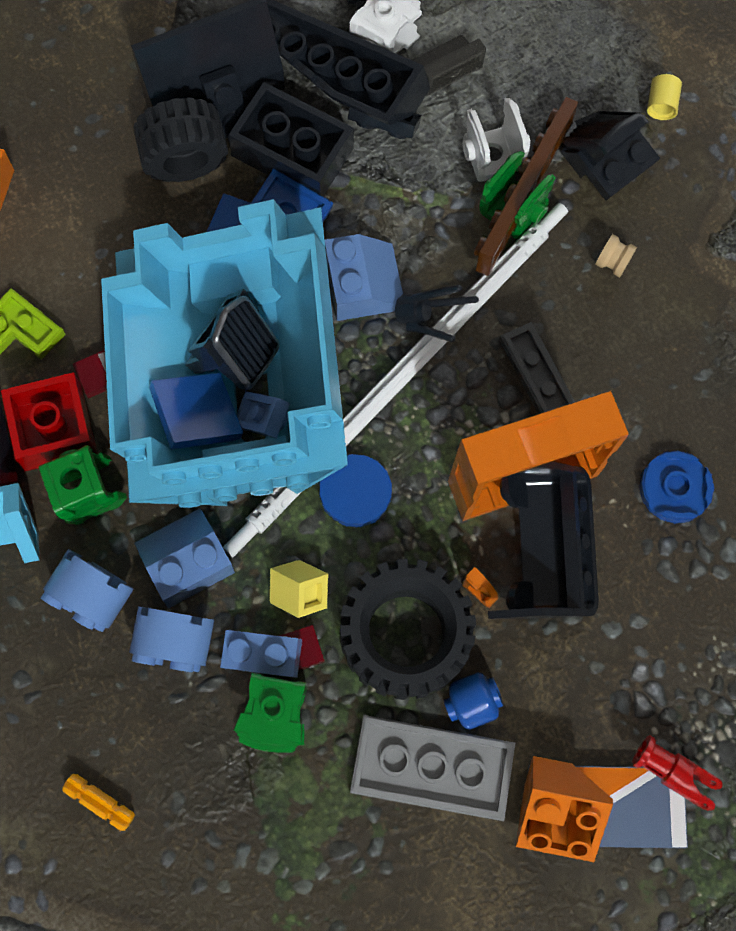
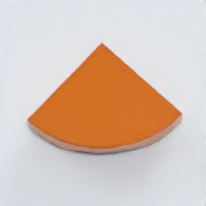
M476 567L466 575L462 582L463 586L486 607L490 608L499 598L494 587Z

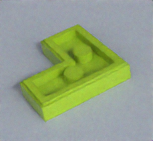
M12 288L0 299V354L16 339L42 360L66 335L62 328Z

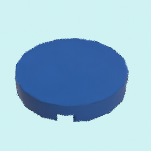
M681 451L664 452L650 461L642 472L639 489L641 499L649 512L660 520L676 524L690 522L704 512L712 501L714 484L712 474L707 467L704 468L697 457Z
M350 454L347 455V466L320 481L319 496L324 511L334 520L338 521V523L346 527H364L375 523L385 513L391 502L392 483L387 470L377 460L365 455Z

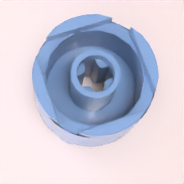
M68 549L44 586V593L41 599L59 610L63 608L71 613L74 611L75 614L72 619L88 629L93 630L95 628L103 632L105 628H110L134 588L126 585L125 581L96 563L85 562L81 559L82 556Z
M138 606L129 653L133 654L132 662L147 665H163L164 660L171 661L170 669L200 672L201 666H206L215 620Z

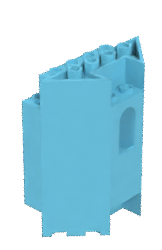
M272 199L238 207L239 221L242 224L183 238L168 223L133 230L134 248L115 252L116 276L101 279L110 450L121 455L127 461L129 503L179 504V507L192 508L200 505L228 506L227 501L236 500L238 494L250 492L254 496H263L273 493V488L287 487V489L299 494L348 465L321 207L285 215L276 201ZM244 289L248 292L249 297L258 308L259 314L280 344L276 355L263 374L267 373L269 396L290 403L287 410L288 418L286 425L279 432L277 439L267 436L265 439L245 442L241 438L236 441L171 450L149 389L151 381L221 373L216 368L214 371L209 370L195 374L185 366L192 355L189 349L226 297ZM221 373L237 415L235 384Z

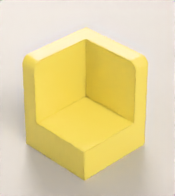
M301 560L270 568L271 604L297 618L327 609L328 573Z

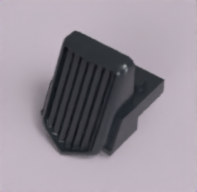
M598 111L576 120L563 138V144L566 147L560 151L580 178L585 175L589 178L605 201L661 159L640 132L650 122L645 114L641 112Z

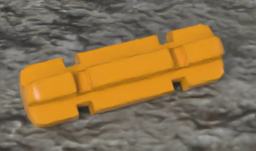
M72 774L67 779L62 788L65 794L73 799H80L79 803L102 819H109V824L118 830L125 831L129 827L135 816L133 811L124 805L118 806V801L96 786L87 785L88 781L78 774Z

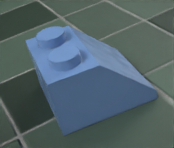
M361 234L325 239L328 278L337 321L394 312L396 301L403 294L393 244Z
M200 508L134 543L158 593L168 608L235 573L230 560Z

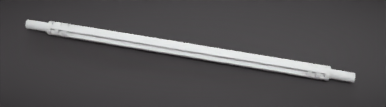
M558 203L538 224L533 223L497 260L489 276L483 275L462 296H477L479 301L471 304L453 305L432 328L454 336L548 239V233L568 213L567 208L563 204ZM425 334L343 418L346 446L448 341ZM287 487L275 488L273 493L269 494L245 518L247 523L223 546L224 551L233 558L257 533L262 534L299 494L287 489Z

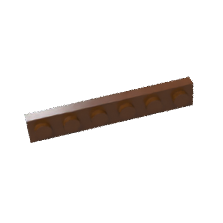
M566 97L559 109L554 107L546 123L547 132L545 134L540 132L532 148V152H534L532 159L526 157L518 173V177H520L518 184L511 183L504 198L506 205L503 211L500 209L495 211L489 228L492 229L489 236L482 235L476 246L474 255L478 256L477 272L489 276L517 225L514 217L541 182L563 142L565 134L571 127L578 105L577 101Z

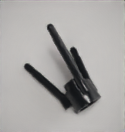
M461 285L447 286L416 294H402L396 301L395 314L399 323L406 324L407 332H420L441 340L454 342L455 336L421 324L430 319L432 307L477 303L479 298L477 296L431 299L460 292L462 290Z

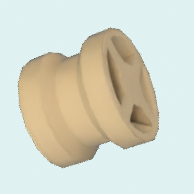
M612 234L595 265L600 268H610L613 274L620 278L637 247L632 244L625 245L621 243L619 237Z

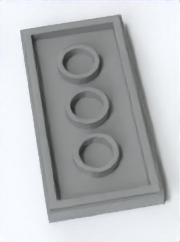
M364 715L350 793L504 821L515 742Z

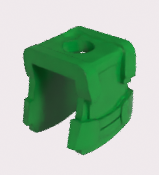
M518 151L508 156L505 163L485 183L479 210L488 220L491 221L497 209L503 211L506 205L504 198L511 183L518 184L516 173L522 163L524 152ZM553 174L548 175L520 207L517 215L514 217L517 225L511 234L513 238L519 239L532 223L538 224L546 214L549 203L547 197L553 188L556 178Z
M87 445L80 449L65 451L59 455V458L39 465L55 514L65 520L67 524L84 523L90 518L109 510L117 509L127 499L126 493L119 491L111 493L104 488L99 470L107 467L109 462L113 461L109 455L93 453L91 447ZM82 478L80 485L75 489L69 490L63 485Z
M252 672L249 685L250 698L245 712L240 713L233 730L239 736V742L254 749L276 753H291L299 745H304V724H300V708L305 700L307 683L264 677L261 674Z

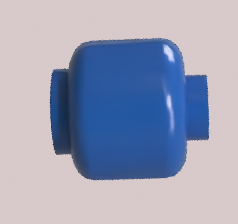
M480 672L452 682L449 686L450 698L444 700L451 721L459 719L461 725L466 729H473L496 720L499 716V708L504 706L494 678L487 679Z

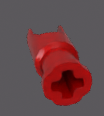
M651 735L647 736L633 757V766L637 768L644 767L661 778L663 785L698 807L707 811L714 810L715 803L699 792L693 780H698L715 790L722 788V781L679 753L674 755L659 746Z

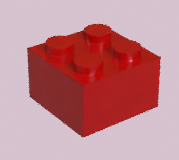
M74 372L1 390L15 460L25 471L37 469L39 465L59 458V455L65 451L80 449L87 445L91 447L93 453H97L83 388Z

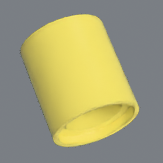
M661 74L652 79L647 113L650 117L658 120H670L677 116L682 81L678 77L671 74Z

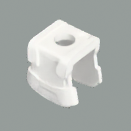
M367 0L364 7H361L353 15L350 21L349 33L397 54L403 48L408 49L420 37L417 33V26L413 22L422 15L420 10L421 2L419 0Z
M504 98V124L498 129L484 132L476 111L472 110V108L467 110V133L464 134L462 146L467 161L471 160L479 182L491 179L512 153L524 152L522 163L528 156L530 137L524 127L518 105L510 98ZM489 147L499 149L502 157L496 161H491Z

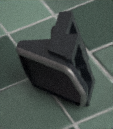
M243 289L226 297L189 349L192 355L185 366L195 374L209 370L214 371L217 368L240 389L250 390L270 365L280 344L259 314V310L249 297L248 292Z

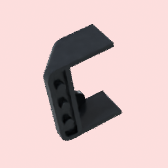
M549 462L503 477L500 484L502 498L510 507L519 508L523 581L514 582L507 592L506 605L509 610L488 611V619L566 618L595 615L598 609L599 596L592 487L587 471L582 467Z

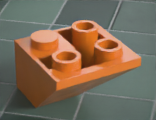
M533 756L524 786L516 847L594 862L613 807V799L572 763Z

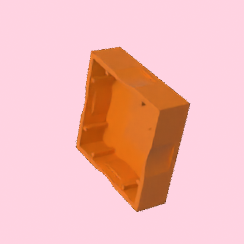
M609 391L461 439L448 484L462 521L509 506L501 496L500 484L503 477L549 462H557L584 468L590 479L597 477L608 463V458L618 450L629 435L612 392Z

